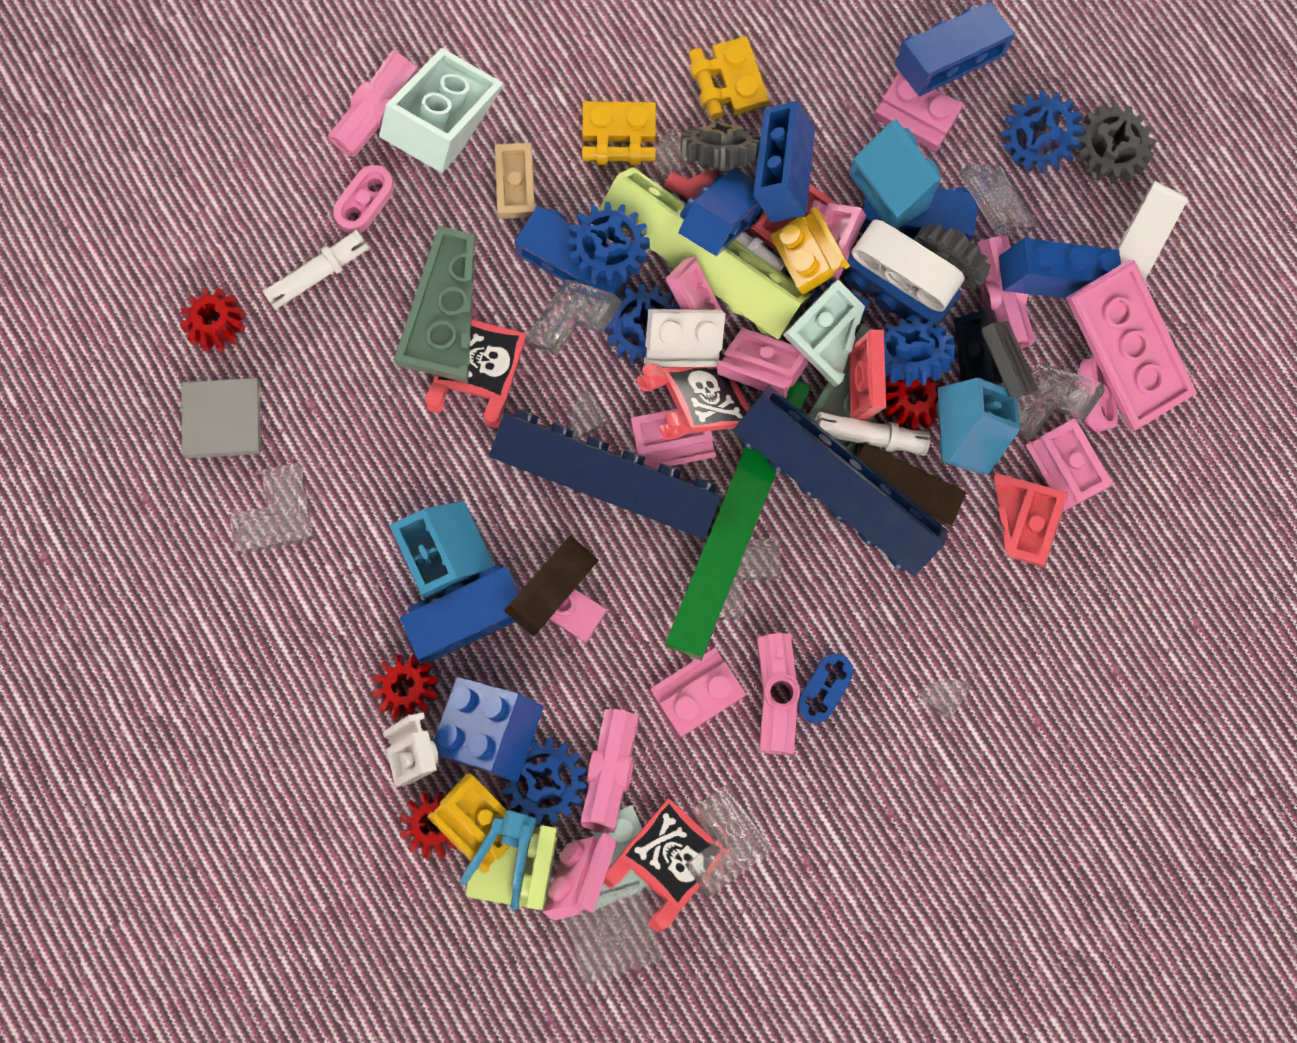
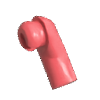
M706 170L699 175L687 179L672 171L664 187L688 200L691 197L696 199L704 186L711 187L719 173L715 170Z

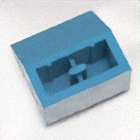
M897 119L890 122L853 159L849 172L851 178L881 219L895 229L902 227L929 209L941 181L937 165L932 159L924 157L917 147L918 144L914 134L908 128H903Z
M980 378L938 387L939 401L937 402L936 410L940 419L941 439L939 440V450L943 463L981 475L990 474L1020 431L1018 397L1011 398L1006 388Z
M464 501L425 508L389 525L424 600L432 601L443 596V591L455 584L464 583L466 585L479 579L478 575L482 571L495 566Z

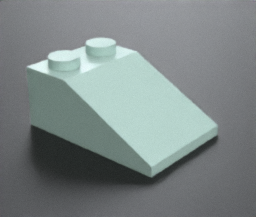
M441 48L386 104L379 137L443 173L460 154L501 91L503 83Z

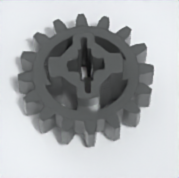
M1113 103L1107 112L1106 108L1100 105L1094 114L1088 112L1082 121L1083 123L1079 124L1083 126L1085 134L1076 137L1082 147L1075 159L1077 162H1087L1084 169L1085 173H1089L1093 169L1097 171V181H1100L1104 175H1107L1111 184H1115L1120 176L1126 182H1129L1134 173L1140 175L1147 166L1146 164L1154 156V153L1150 150L1155 146L1156 139L1148 138L1154 128L1152 125L1143 127L1141 122L1145 115L1140 114L1137 117H1133L1131 115V106H1128L1124 112L1119 111L1118 104ZM1117 136L1115 150L1111 151L1113 138Z
M712 121L706 127L697 126L695 130H685V134H681L680 152L682 157H688L687 161H698V165L701 167H711L719 171H732L735 165L747 166V162L756 163L759 153L760 136L753 135V131H744L741 125H730L722 121Z
M928 223L925 227L921 228L914 238V241L951 263L963 273L965 280L960 286L962 289L968 286L975 290L977 286L980 287L990 273L991 265L985 262L987 256L981 254L980 248L972 244L965 236V233L959 230L949 228L946 231L940 224L934 227Z

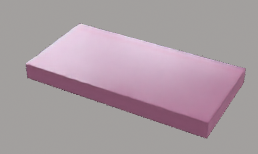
M1135 260L1126 261L1066 297L1129 430L1136 431L1197 394Z

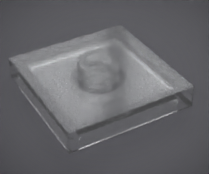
M968 164L959 171L960 177L995 234H1028L1038 227L1001 166Z
M640 881L600 892L594 912L584 909L581 915L566 918L585 984L662 960L654 930L648 924L650 915Z

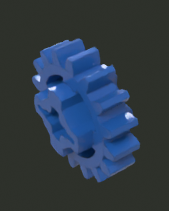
M1041 91L1039 100L1034 101L1030 95H1027V105L1024 107L1016 103L1013 105L1017 114L1015 117H1005L1004 120L1011 128L1003 130L1002 136L1004 139L1009 140L1004 145V148L1008 154L1014 153L1011 159L1016 165L1024 161L1026 171L1031 172L1035 165H1037L1041 174H1046L1047 165L1052 164L1058 171L1061 169V159L1064 158L1070 162L1073 160L1070 150L1072 148L1081 149L1082 145L1076 139V136L1085 134V130L1082 125L1077 124L1083 118L1079 111L1072 112L1075 106L1070 99L1062 104L1063 98L1060 93L1056 92L1052 99L1049 100L1046 92ZM1060 114L1066 120L1067 132L1058 127L1061 121L1059 118ZM1048 127L1050 132L1048 134L1042 133L1038 138L1037 132H1044ZM1020 134L1028 138L1026 151L1021 146Z
M610 202L605 203L603 211H599L593 204L590 206V216L587 217L581 212L578 214L580 226L570 225V235L573 238L567 239L568 250L573 251L570 254L571 264L580 263L578 271L581 276L591 272L592 283L594 284L598 282L600 277H605L607 286L612 285L613 277H619L622 283H626L627 272L630 271L638 275L640 266L637 262H647L648 253L644 250L650 248V238L643 237L647 234L646 223L636 225L638 223V213L633 212L629 216L625 215L624 204H621L617 211L612 210ZM624 228L631 234L634 243L631 242V238L624 236ZM609 240L615 242V243H610L609 246H608V248L602 246V245H607L608 242H609ZM583 245H586L587 250L593 251V260L586 254Z
M640 284L639 293L634 294L627 287L625 288L624 300L617 296L613 297L615 309L606 308L605 317L609 321L604 323V333L611 334L607 338L609 347L618 345L616 350L618 358L623 357L627 353L630 355V365H634L638 358L643 359L644 363L647 348L645 347L646 337H644V331L641 330L640 325L642 314H645V321H647L648 309H654L651 305L659 309H680L678 304L671 306L673 295L670 292L661 297L659 296V286H655L652 292L649 293L646 292L644 284ZM636 306L630 314H624L627 310ZM626 339L633 340L639 346L631 344Z
M915 318L913 323L907 324L904 319H899V326L895 327L889 323L886 324L884 332L885 376L890 374L891 383H896L899 379L905 380L906 386H910L913 380H918L922 385H926L928 377L935 380L941 379V371L949 372L951 370V363L955 360L953 335H946V327L944 326L935 329L934 321L932 320L923 324L920 323L919 318Z
M548 738L545 747H540L537 740L533 739L531 743L532 749L528 751L520 777L528 782L529 786L525 800L519 792V780L515 782L502 778V780L510 783V786L502 789V794L504 797L514 796V799L508 805L511 811L521 807V814L535 816L537 826L543 824L544 817H549L553 825H558V814L563 813L570 819L572 817L569 808L571 804L582 806L583 801L577 796V793L588 791V785L579 781V778L587 775L585 767H575L581 758L578 753L568 757L569 746L565 742L559 749H555L552 738ZM548 757L546 762L532 765L529 763L536 758ZM564 765H566L571 774L570 787L563 783L560 778ZM548 774H551L550 778L556 788L544 786L540 791L539 785L533 776L545 778ZM553 799L560 801L555 806L541 808L546 801Z

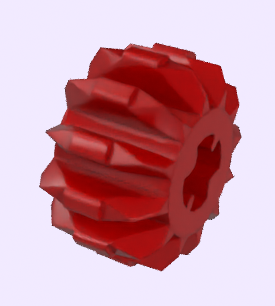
M219 287L212 296L208 289L202 288V298L198 300L196 297L189 295L188 300L192 307L181 308V315L185 320L180 323L183 332L189 333L187 340L192 345L200 343L201 349L205 352H209L213 345H215L218 351L224 352V342L228 340L231 344L237 345L238 340L234 333L245 332V325L240 320L246 316L243 308L237 307L238 299L232 294L226 297L224 290ZM214 316H219V319L215 322ZM211 318L212 324L208 325L207 322Z
M928 377L926 385H922L918 380H913L910 386H906L905 380L899 379L896 383H891V379H889L885 384L888 391L886 393V405H890L885 411L886 417L897 415L896 423H898L899 427H902L904 422H909V429L917 430L919 423L926 429L931 428L933 419H939L936 406L939 401L938 387L944 386L943 381L932 383L930 381L931 377ZM913 394L920 398L916 404L908 401Z
M401 654L395 655L396 667L394 668L386 661H383L381 667L387 672L386 676L377 674L372 677L375 683L383 685V687L371 692L372 697L375 699L384 698L379 704L378 709L384 713L393 707L391 717L394 720L401 718L404 709L406 716L416 714L414 708L417 706L422 712L427 714L430 709L423 702L424 699L437 700L438 698L436 692L427 689L439 683L436 676L426 677L431 671L432 666L426 662L418 667L419 660L414 654L410 656L407 665H405ZM405 678L411 684L414 683V686L409 688V695L404 696L400 691L396 692V688L402 686V680Z
M437 791L433 804L427 792L420 793L423 806L419 807L417 803L409 800L407 806L415 812L413 817L400 815L399 821L411 824V828L404 829L399 833L400 837L405 839L415 836L408 846L410 852H415L424 843L422 849V858L424 859L431 857L433 846H435L436 853L441 859L446 857L445 843L454 850H458L441 831L438 834L432 831L426 834L424 828L428 827V825L424 824L427 816L431 812L433 813L445 798V793L442 791Z

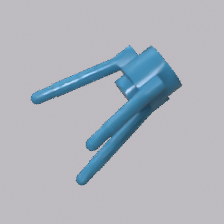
M506 810L503 820L494 817L490 832L468 865L460 880L461 884L466 885L498 834L502 835L500 843L518 848L511 909L517 910L528 847L537 819Z

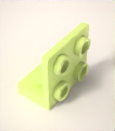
M542 825L534 827L528 847L519 906L537 910L544 909L559 831L557 828ZM510 847L499 860L496 859L487 874L477 869L467 884L466 896L511 905L512 882L518 848Z

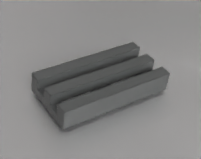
M1009 321L995 322L982 328L983 336L1009 396L1017 398L1037 391L1038 388Z

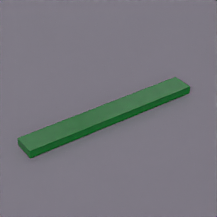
M796 381L794 386H790L785 399L802 411L811 386ZM745 446L665 642V647L701 661L777 474V471L769 464L768 458L757 449L752 450Z

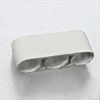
M1154 181L1118 245L1117 250L1120 252L1121 264L1128 260H1135L1144 281L1180 216L1188 197Z
M873 220L851 251L854 259L862 266L923 305L938 312L945 310L965 280L963 273L954 265L880 220Z

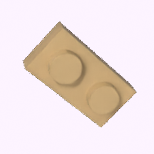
M532 143L495 144L498 219L529 218L535 210Z

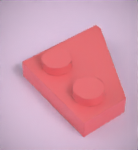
M995 473L994 484L1007 557L1045 568L1068 498L1067 492Z

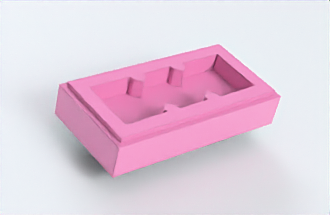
M696 257L685 258L666 278L680 309L722 310Z
M574 590L549 620L587 644L607 613V609L579 591Z

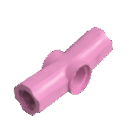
M392 50L370 82H364L356 90L351 99V108L329 133V140L345 155L355 158L378 128L381 129L386 104L419 71L418 67L400 53Z
M1008 235L992 237L975 243L974 245L980 248V253L987 256L985 262L991 265L989 275L980 286L984 309L994 311L996 323L1009 321L1021 350L1033 345L1035 337L1025 307L1027 305V294L1005 292L1002 288L999 256L1011 248Z
M791 633L757 637V646L763 687L759 752L776 755H794L797 702L800 696V688L796 680ZM779 684L786 686L791 692L790 701L785 704L776 703L770 694L771 687Z
M605 709L597 751H593L587 777L589 788L581 819V826L592 832L601 834L615 833L623 794L628 792L634 762V758L631 755L635 743L639 716L628 711Z

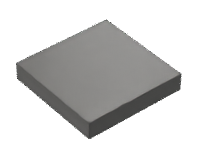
M258 378L181 382L182 456L185 459L261 454L260 381Z

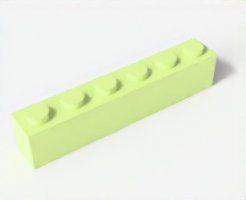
M634 167L616 176L599 208V211H603L605 203L610 202L614 211H617L619 206L624 204L625 215L627 216L637 212L638 223L636 225L646 223L647 234L643 237L650 238V248L646 250L654 251L666 259L668 266L673 270L685 258L696 257L714 295L726 302L729 310L735 314L744 315L754 322L757 329L766 336L779 340L796 322L813 295L810 292L802 295L792 279L737 240H734L716 257L680 235L678 232L684 221L680 214L685 203Z

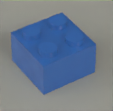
M456 677L433 741L436 745L438 756L469 768L518 782L544 706L515 692Z

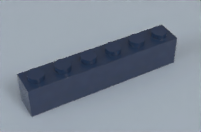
M767 386L733 429L738 434L739 440L746 447L752 450L757 449L768 458V462L773 469L781 474H788L798 482V486L804 494L810 498L819 499L828 507L830 514L836 520L842 523L847 522L858 531L859 537L871 547L877 546L887 554L889 561L897 569L908 571L915 577L945 545L949 532L945 527L771 386Z
M517 409L516 414L504 413L489 454L490 458L704 540L708 536L723 496L722 493L716 491L717 484L696 477L694 483L680 478L681 470L660 463L658 469L644 464L646 457L625 449L622 455L609 451L610 443L592 436H588L587 441L573 437V429L553 422L551 428L537 423L539 416L527 411Z

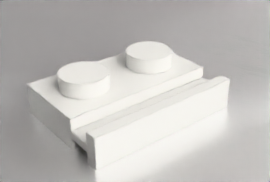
M648 309L645 343L647 353L646 357H644V364L653 363L660 367H717V363L720 361L719 353L722 350L726 313L722 310Z
M424 713L409 715L383 731L384 737H390L392 745L387 748L395 787L412 784L437 770L438 752L436 745L433 741H430L428 730L422 731L420 721L425 719Z

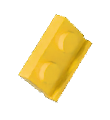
M817 206L812 208L813 212L808 216H800L770 235L797 289L802 295L807 294L834 277V272L838 269L850 267Z
M467 773L440 802L441 805L427 817L471 862L490 832L494 817L503 820L506 809L473 774ZM498 834L477 868L480 872L487 874L496 859L499 860L511 847L500 843L502 835Z

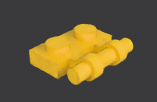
M747 36L713 45L712 54L714 59L712 60L705 59L701 48H696L689 52L692 63L689 68L693 79L698 81L701 90L699 98L702 107L708 110L710 119L721 118L724 115L721 105L730 103L734 116L768 106L769 98ZM720 74L724 88H715L712 76Z
M583 101V142H597V147L582 146V161H597V165H608V162H630V166H641V162H655L656 147H641V142H655L656 102ZM608 142H630V147H608Z

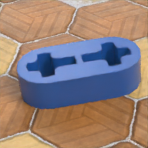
M840 654L828 655L816 668L797 703L798 713L805 722L820 724L826 721L834 711L853 676V666L845 656ZM835 663H839L842 666L840 672L845 678L844 680L837 678L829 688L824 685L829 676L825 666L833 667ZM821 690L826 693L821 703V706L826 709L825 713L818 711L814 716L808 713L810 706L805 703L806 698L810 700L815 699Z

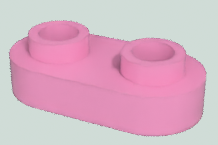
M379 165L364 167L337 200L333 213L338 226L344 232L351 234L355 229L358 233L365 231L389 201L394 192V183L387 169ZM374 184L382 186L377 192L370 191L371 186ZM352 213L360 214L357 220L351 221L348 219Z
M1095 358L1085 359L1081 362L1077 373L1078 383L1082 391V418L1085 424L1095 432L1112 429L1118 422L1117 404Z

